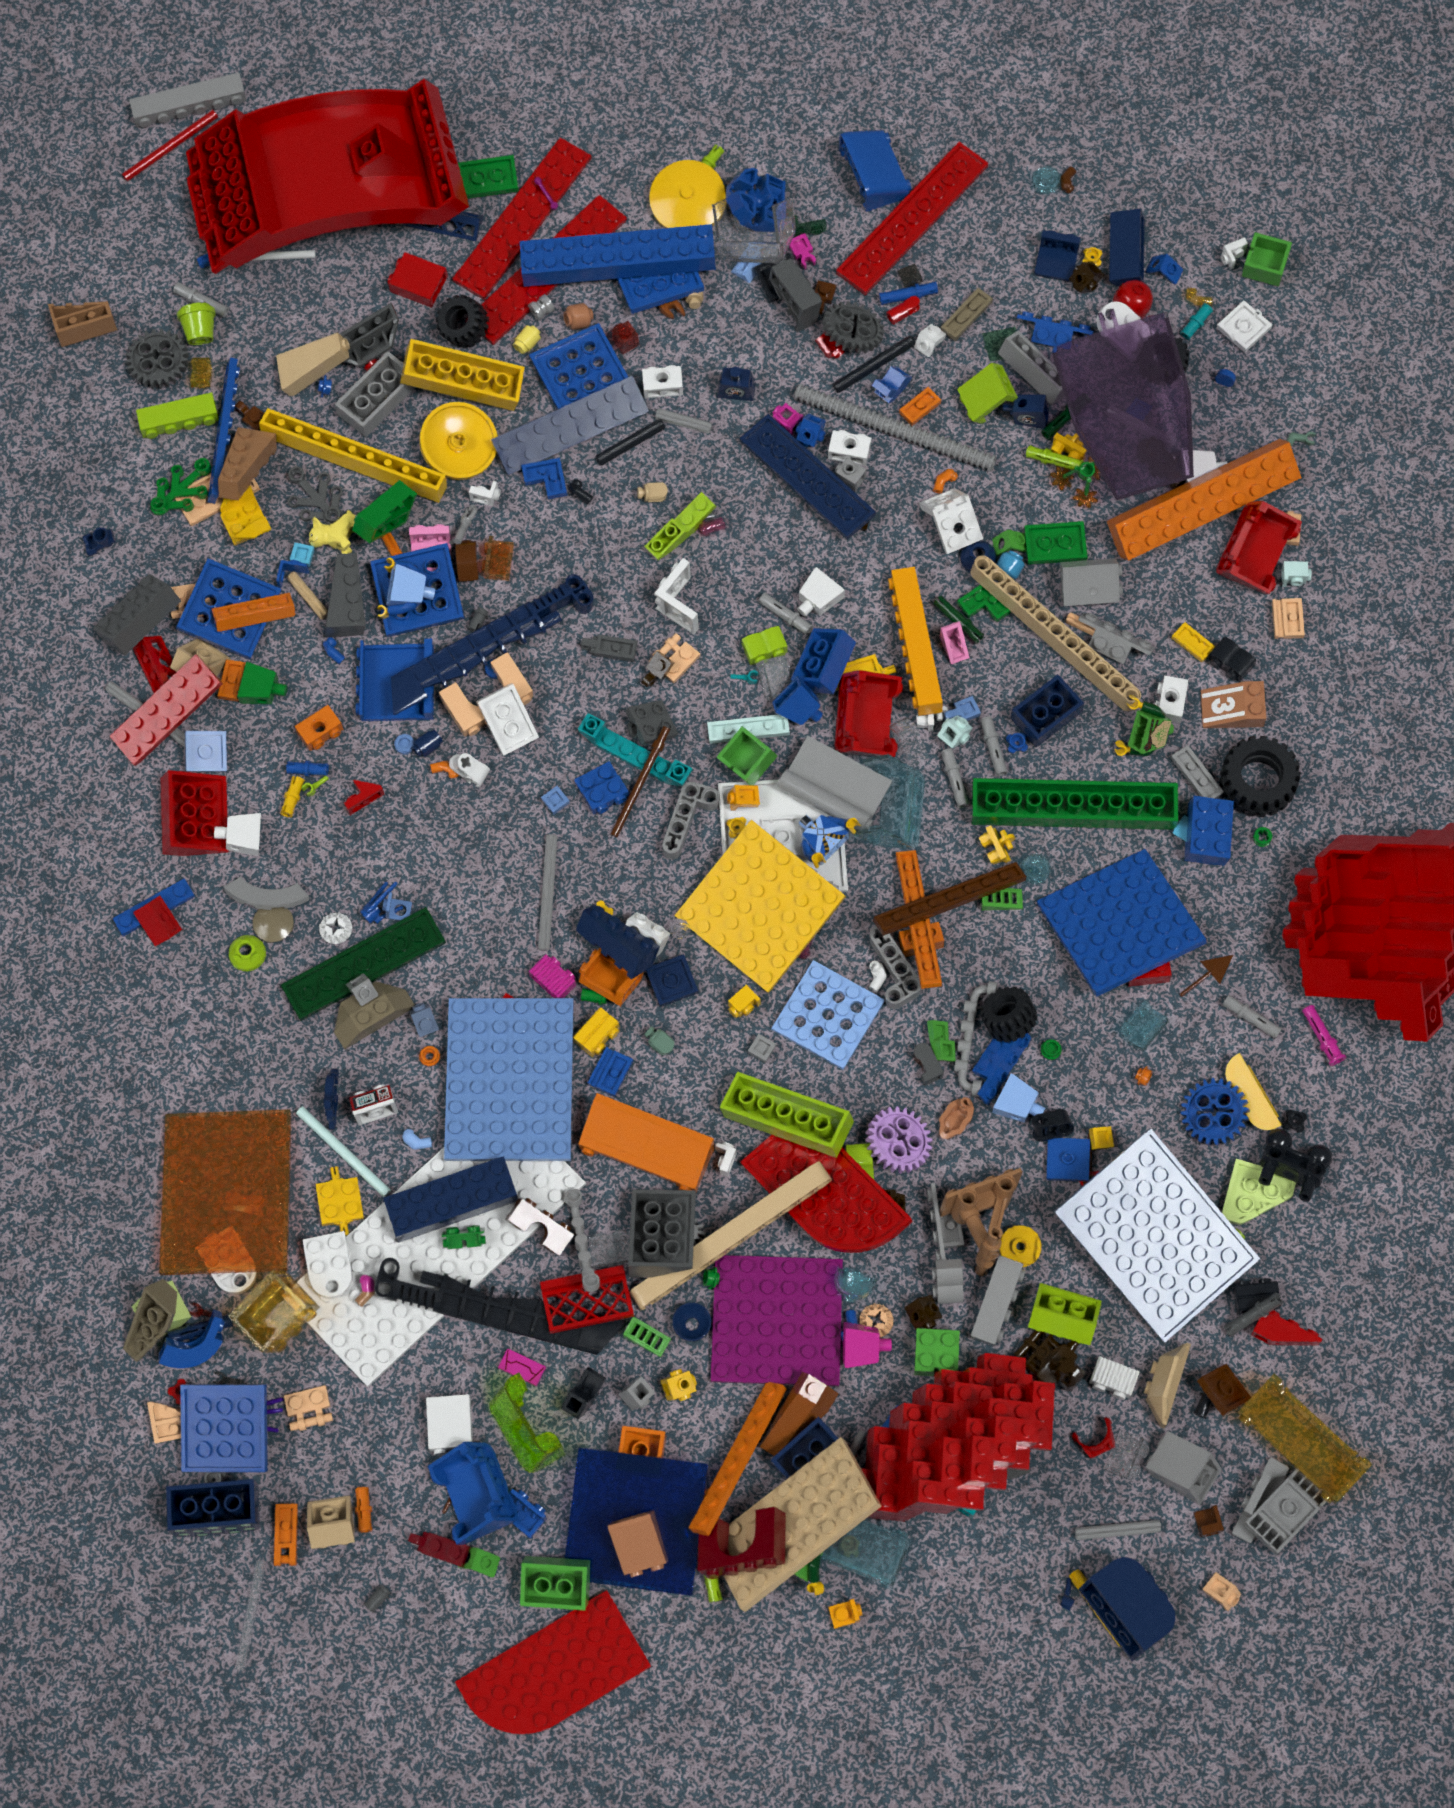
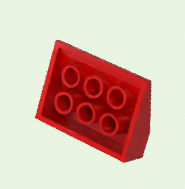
M168 770L160 778L162 854L190 856L228 853L226 839H214L215 826L227 827L226 776Z

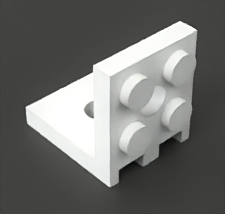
M953 488L919 502L922 511L933 516L945 553L949 554L983 539L969 495ZM959 522L962 523V530L959 533H955L954 525Z
M683 558L679 563L674 564L671 574L661 580L658 590L654 593L657 596L655 603L658 605L656 607L658 611L694 635L699 629L698 614L675 599L676 595L691 578L690 562Z

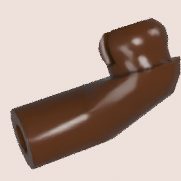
M1071 166L1059 178L1060 187L1067 194L1074 190L1071 178L1076 174V170Z

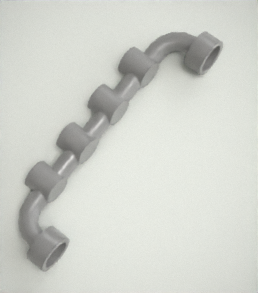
M989 981L988 985L976 987L972 991L970 1001L965 1000L964 1012L968 1013L967 1020H962L961 1032H965L964 1040L959 1039L958 1052L962 1053L961 1060L956 1059L954 1071L958 1072L960 1086L972 1092V1096L979 1097L977 1093L981 1089L983 1081L974 1080L973 1083H969L966 1075L972 1047L978 998L983 993H987V998H989L991 993L997 992L998 982Z
M569 1189L565 1193V1201L571 1208L572 1232L576 1234L575 1248L579 1251V1266L583 1268V1288L588 1292H594L600 1287V1279L591 1268V1254L587 1250L588 1239L584 1234V1220L580 1217L579 1205L582 1203V1193L578 1189Z

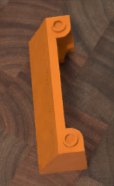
M598 1093L595 1095L578 1143L579 1149H582L581 1152L587 1156L593 1157V1155L601 1154L676 1183L679 1187L678 1190H693L696 1192L715 1149L714 1138Z

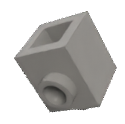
M846 458L843 463L840 462L835 469L836 476L854 492H856L866 478V469L849 458Z
M641 1376L628 1384L618 1395L631 1410H634L638 1407L643 1409L650 1403L649 1398L655 1391Z

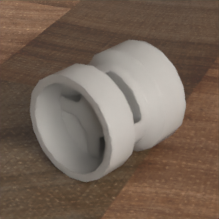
M545 294L540 296L538 301L528 304L530 312L538 321L546 313L550 314L555 310L551 300Z

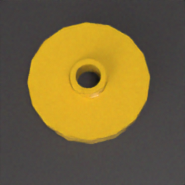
M1024 1225L1013 1226L1007 1229L1001 1237L1000 1253L1003 1257L1023 1264V1267L1033 1264L1039 1258L1042 1250L1041 1240L1032 1228ZM1022 1242L1025 1245L1024 1249L1018 1250L1016 1247L1017 1243Z

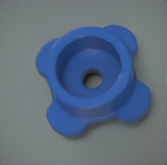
M324 375L323 380H319L318 391L321 392V398H323V394L330 395L332 380L326 379L327 375Z
M1024 733L1009 734L1006 737V741L1009 743L1008 751L1012 754L1016 751H1027L1026 735Z

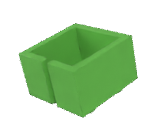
M1255 232L1242 277L1279 287L1292 242Z
M743 726L717 755V758L749 785H754L778 757L768 746Z
M917 1328L914 1375L934 1376V1368L938 1369V1371L941 1369L958 1371L960 1331Z

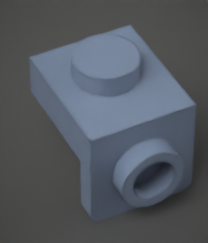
M424 1003L416 1004L409 1011L419 1037L439 1030L428 1003L425 1005Z

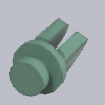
M651 1026L644 1034L645 1037H650L648 1043L660 1055L669 1054L674 1048L673 1038L660 1028L655 1032V1028Z

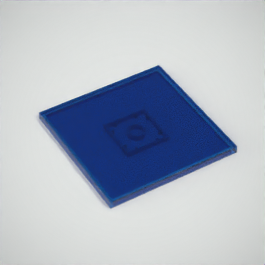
M578 1447L565 1558L591 1560L590 1583L692 1596L699 1534L693 1533L689 1526L704 1500L708 1463ZM654 1510L668 1562L663 1564L664 1568L656 1571H651V1568L642 1570L643 1574L635 1577H630V1574L624 1575L608 1525L613 1521Z

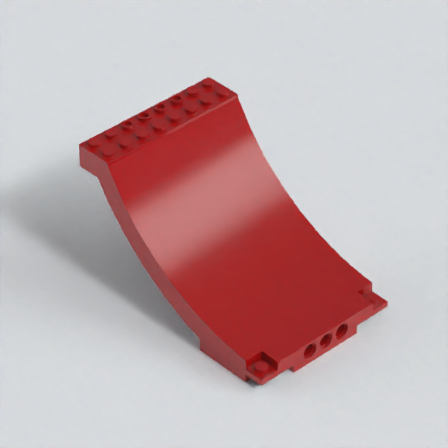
M425 78L408 90H345L290 99L259 108L247 114H243L235 109L195 137V146L186 151L190 176L186 179L199 238L206 243L211 271L214 274H217L229 265L238 268L272 250L320 234L376 224L413 223L441 226L469 207L439 89Z

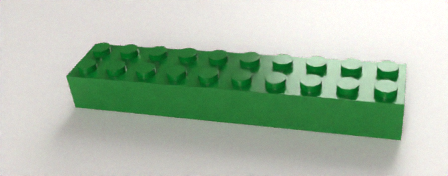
M973 778L972 825L1174 830L1178 824V783Z

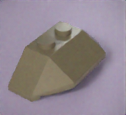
M375 981L372 985L377 991L378 996L365 1005L361 1006L354 995L340 1002L334 1033L343 1048L347 1049L413 1009L412 1007L415 1004L406 990Z

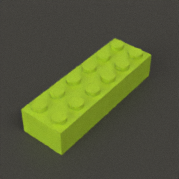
M740 1072L736 1073L719 1107L727 1119L837 1158L854 1123L850 1111Z

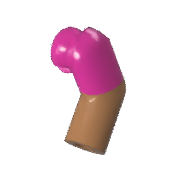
M362 1275L359 1279L362 1293L354 1301L360 1307H363L375 1294L374 1280L368 1275Z

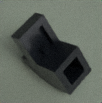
M588 1366L577 1385L568 1393L561 1409L579 1420L597 1398L606 1377Z

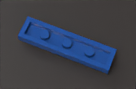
M185 878L112 918L122 936L124 937L142 927L133 912L159 895L169 910L194 898L195 896Z

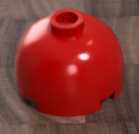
M1129 280L1116 290L1113 302L1124 303L1139 317L1143 318L1151 309L1153 295L1149 286L1144 282Z

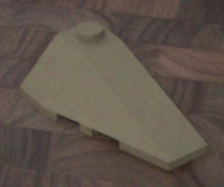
M164 1279L144 1287L123 1349L136 1362L140 1361L170 1329L174 1319L177 1291Z

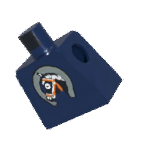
M737 366L723 368L719 379L717 398L754 401L756 383L752 372L748 369H740Z
M1017 395L1018 398L1014 400V404L1004 403L1003 415H1012L1015 424L1041 429L1047 426L1049 407L1046 395Z

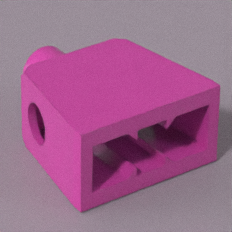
M843 1322L844 1368L878 1363L879 1351L892 1350L891 1338H880L878 1328Z

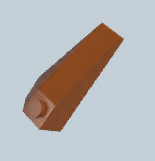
M802 1372L759 1447L774 1456L778 1454L818 1416L821 1419L828 1413L838 1393L810 1374Z

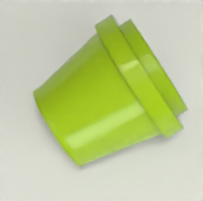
M208 303L187 304L177 312V320L182 325L189 345L207 344L214 340V317L216 316V311Z

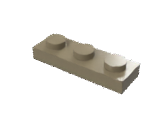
M977 288L941 326V330L956 342L992 304L993 298L980 288Z

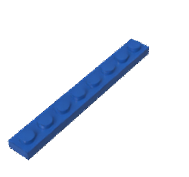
M231 357L225 371L207 500L208 503L213 504L216 503L219 497L218 479L223 463H225L228 455L225 448L230 442L231 435L228 434V429H231L233 422L230 412H233L235 407V401L232 398L237 391L235 378H238L240 367H237L238 359Z

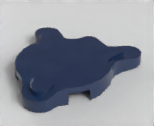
M332 1068L326 1076L323 1099L325 1117L329 1121V1130L336 1129L338 1095L337 1086H334V1084L339 1085V1070L336 1068Z

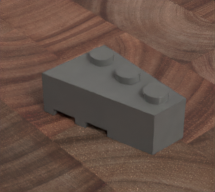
M791 258L771 267L769 279L779 299L784 298L789 308L786 310L788 316L792 315L796 321V331L799 332L817 323L822 299L818 293H815L810 281L807 278L805 279L800 267Z

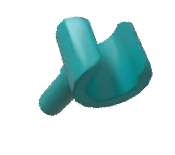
M752 670L748 675L731 674L730 679L745 680L749 684L754 685L758 680L751 679L750 676H758L759 673Z

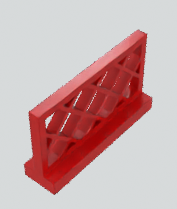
M624 1265L594 1271L600 1279L599 1289L604 1291L599 1299L589 1295L590 1292L588 1291L584 1292L582 1273L540 1282L550 1334L634 1317ZM613 1284H623L624 1289L619 1295L610 1290ZM578 1292L583 1295L577 1304L568 1299L571 1293ZM607 1293L616 1298L611 1307L601 1302ZM556 1296L562 1301L555 1308L548 1304L547 1298ZM586 1298L595 1303L590 1311L581 1307ZM621 1301L628 1306V1311L619 1313L614 1308ZM565 1302L574 1307L569 1316L560 1311ZM599 1305L608 1310L605 1316L598 1317L593 1314ZM577 1310L587 1315L583 1321H576L572 1318ZM556 1314L566 1319L562 1325L553 1327L552 1320Z

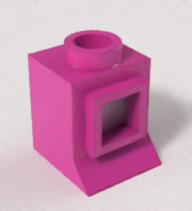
M787 403L783 406H777L772 413L773 418L791 435L793 434V427L803 420V414H799Z

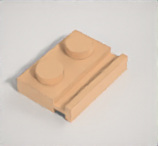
M1302 598L1273 599L1274 638H1304Z

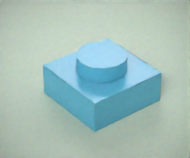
M294 543L290 560L300 561L310 567L315 550L314 546Z

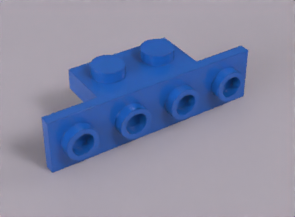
M1023 311L1022 314H1017L1019 319L1036 322L1031 342L1069 350L1074 331L1090 335L1094 334V330H1090L1091 326L1079 324V327L1071 325V321L1061 319L1060 323L1052 321L1053 317L1042 315L1040 319L1033 317L1034 313Z
M1028 1033L1025 1034V1037L1018 1038L1017 1041L1013 1042L1011 1040L1010 1043L992 1039L973 1068L974 1074L986 1079L977 1093L986 1105H989L992 1099L995 1098L997 1091L1007 1079L1013 1066L1018 1062L1022 1052L1029 1045L1031 1036Z

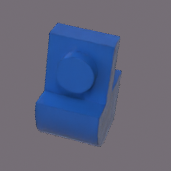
M891 366L883 379H876L872 384L876 389L874 393L886 402L892 403L906 388L912 377L899 367Z

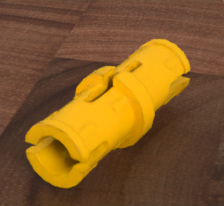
M292 776L288 791L284 795L285 800L280 811L282 816L292 818L295 806L300 800V791L305 781L303 778Z

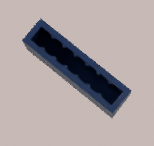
M1141 209L1110 212L1109 281L1118 287L1129 280L1144 282L1145 217Z

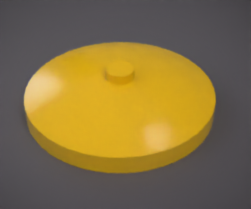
M681 160L666 166L657 174L650 188L649 200L655 219L664 228L712 224L713 226L724 211L726 192L721 177L712 167L700 161Z
M450 402L435 408L427 416L420 430L419 445L424 460L434 471L445 474L446 478L466 480L480 475L490 466L496 455L491 439L498 436L493 422L481 409L464 402Z

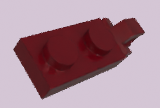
M424 1532L422 1536L411 1533L408 1542L418 1545L417 1551L422 1552V1554L462 1568L470 1549L468 1545H456L455 1541L430 1532Z

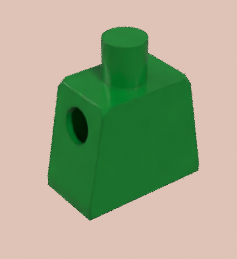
M246 662L237 695L239 703L272 704L274 695L286 696L287 685L278 683V676L275 671Z

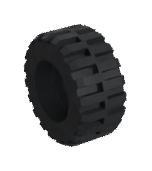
M1251 736L1247 742L1242 739L1238 742L1237 746H1233L1229 750L1221 768L1220 786L1223 787L1224 797L1228 796V800L1234 801V804L1237 805V811L1242 813L1245 810L1248 812L1247 815L1252 817L1254 813H1258L1259 817H1265L1268 812L1272 816L1277 814L1278 809L1281 811L1285 809L1287 804L1292 801L1299 785L1301 772L1298 771L1300 768L1299 761H1294L1296 755L1293 751L1288 752V746L1285 743L1280 745L1277 743L1278 739L1272 738V740H1268L1267 736H1260V739ZM1250 763H1264L1275 770L1279 782L1272 789L1257 790L1250 787L1244 781L1241 770Z

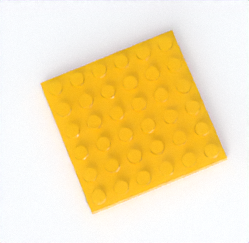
M750 820L674 916L769 993L846 898V895L757 823Z

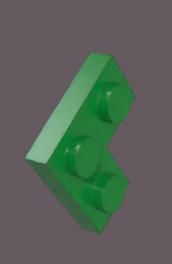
M981 585L957 600L958 606L968 618L983 608L989 612L996 622L1011 613L1008 608Z

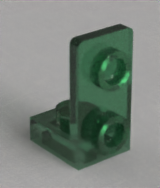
M792 208L784 209V219L789 237L795 238L804 233L819 235L826 231V219L798 224L797 214L793 215Z

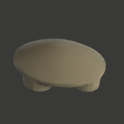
M285 907L272 908V910L259 909L253 918V929L256 935L267 943L285 939L294 927L292 913L288 908L285 909Z

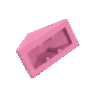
M960 621L941 627L940 641L950 664L970 658Z

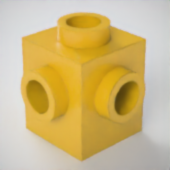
M681 1368L669 1372L670 1377L660 1380L667 1401L675 1399L683 1401L691 1398L690 1393L697 1391L694 1375L690 1371H682Z

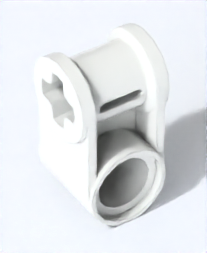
M468 753L453 755L449 761V766L455 773L463 777L468 783L476 784V787H481L490 771L488 766L479 762Z

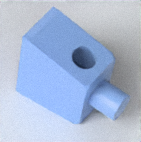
M1011 1073L993 1107L992 1113L1025 1123L1029 1114L1033 1116L1043 1114L1046 1108L1035 1103L1039 1093Z

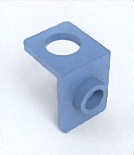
M389 892L388 899L384 898L382 911H386V919L401 921L410 916L412 902L392 899V892ZM396 906H405L406 913L403 916H398L394 911Z

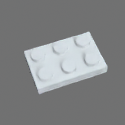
M513 683L476 701L503 756L539 738Z

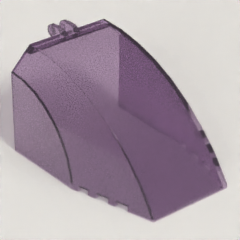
M1110 309V317L1114 327L1107 329L1104 315L1102 312L1098 313L1102 331L1073 339L1053 348L1052 355L1074 429L1116 500L1194 477L1191 393L1168 312L1147 316L1119 325L1114 309Z

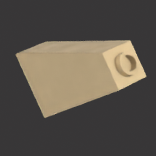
M335 333L276 355L281 390L289 396H294L348 359V349H350L348 340L339 333Z

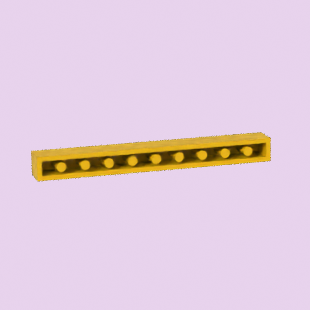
M267 408L259 422L260 431L276 433V442L392 486L401 480L415 491L417 495L439 503L447 488L445 474Z

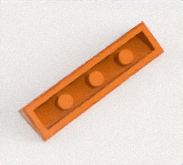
M290 593L213 608L212 613L217 631L221 632L295 616V607Z

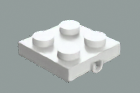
M1244 300L1217 325V329L1244 352L1248 351L1272 328V324L1262 316V312L1259 309L1255 310Z

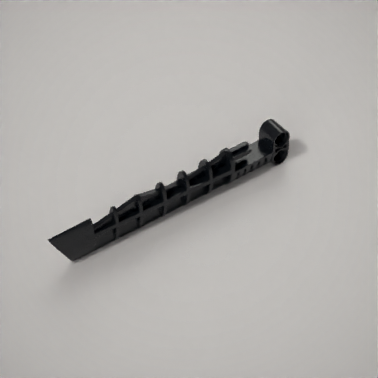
M386 1258L382 1261L375 1284V1292L380 1299L394 1302L399 1299L402 1300V1304L406 1301L410 1302L409 1306H412L414 1303L417 1304V1308H420V1306H425V1310L428 1307L433 1308V1312L595 1355H598L626 1324L625 1320L620 1319L550 1334L542 1298H539V1300L517 1299L519 1292H515L514 1299L492 1298L495 1288L493 1285L488 1297L471 1288L470 1279H468L467 1285L449 1277L448 1273H444L443 1276L424 1270L420 1283L440 1288L439 1291L398 1280L400 1265L394 1258ZM388 1263L395 1264L396 1271L391 1274L386 1273L384 1270L385 1265ZM381 1284H388L391 1287L388 1294H381L378 1289ZM563 1304L562 1310H560L563 1313H565V1304ZM595 1312L593 1313V1314H595V1315L598 1316V1317L605 1316V1315H603V1314H599V1313H595ZM556 1314L552 1320L553 1327L562 1325L566 1319Z

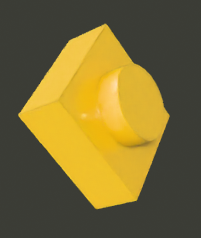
M1111 1126L1089 1129L1092 1150L1114 1147Z

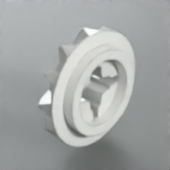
M330 912L329 915L323 917L321 924H319L321 937L331 944L343 943L352 933L350 919L347 915L340 912ZM338 921V925L341 928L337 929L333 935V930L329 926H334Z

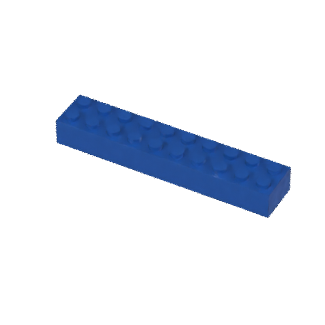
M712 224L520 241L521 272L524 287L716 270Z

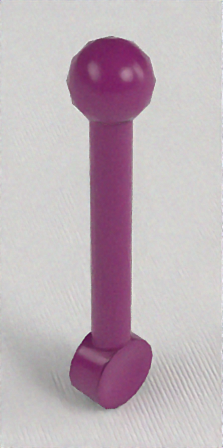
M535 178V184L539 185L551 204V209L557 210L558 203L552 200L541 183V178Z

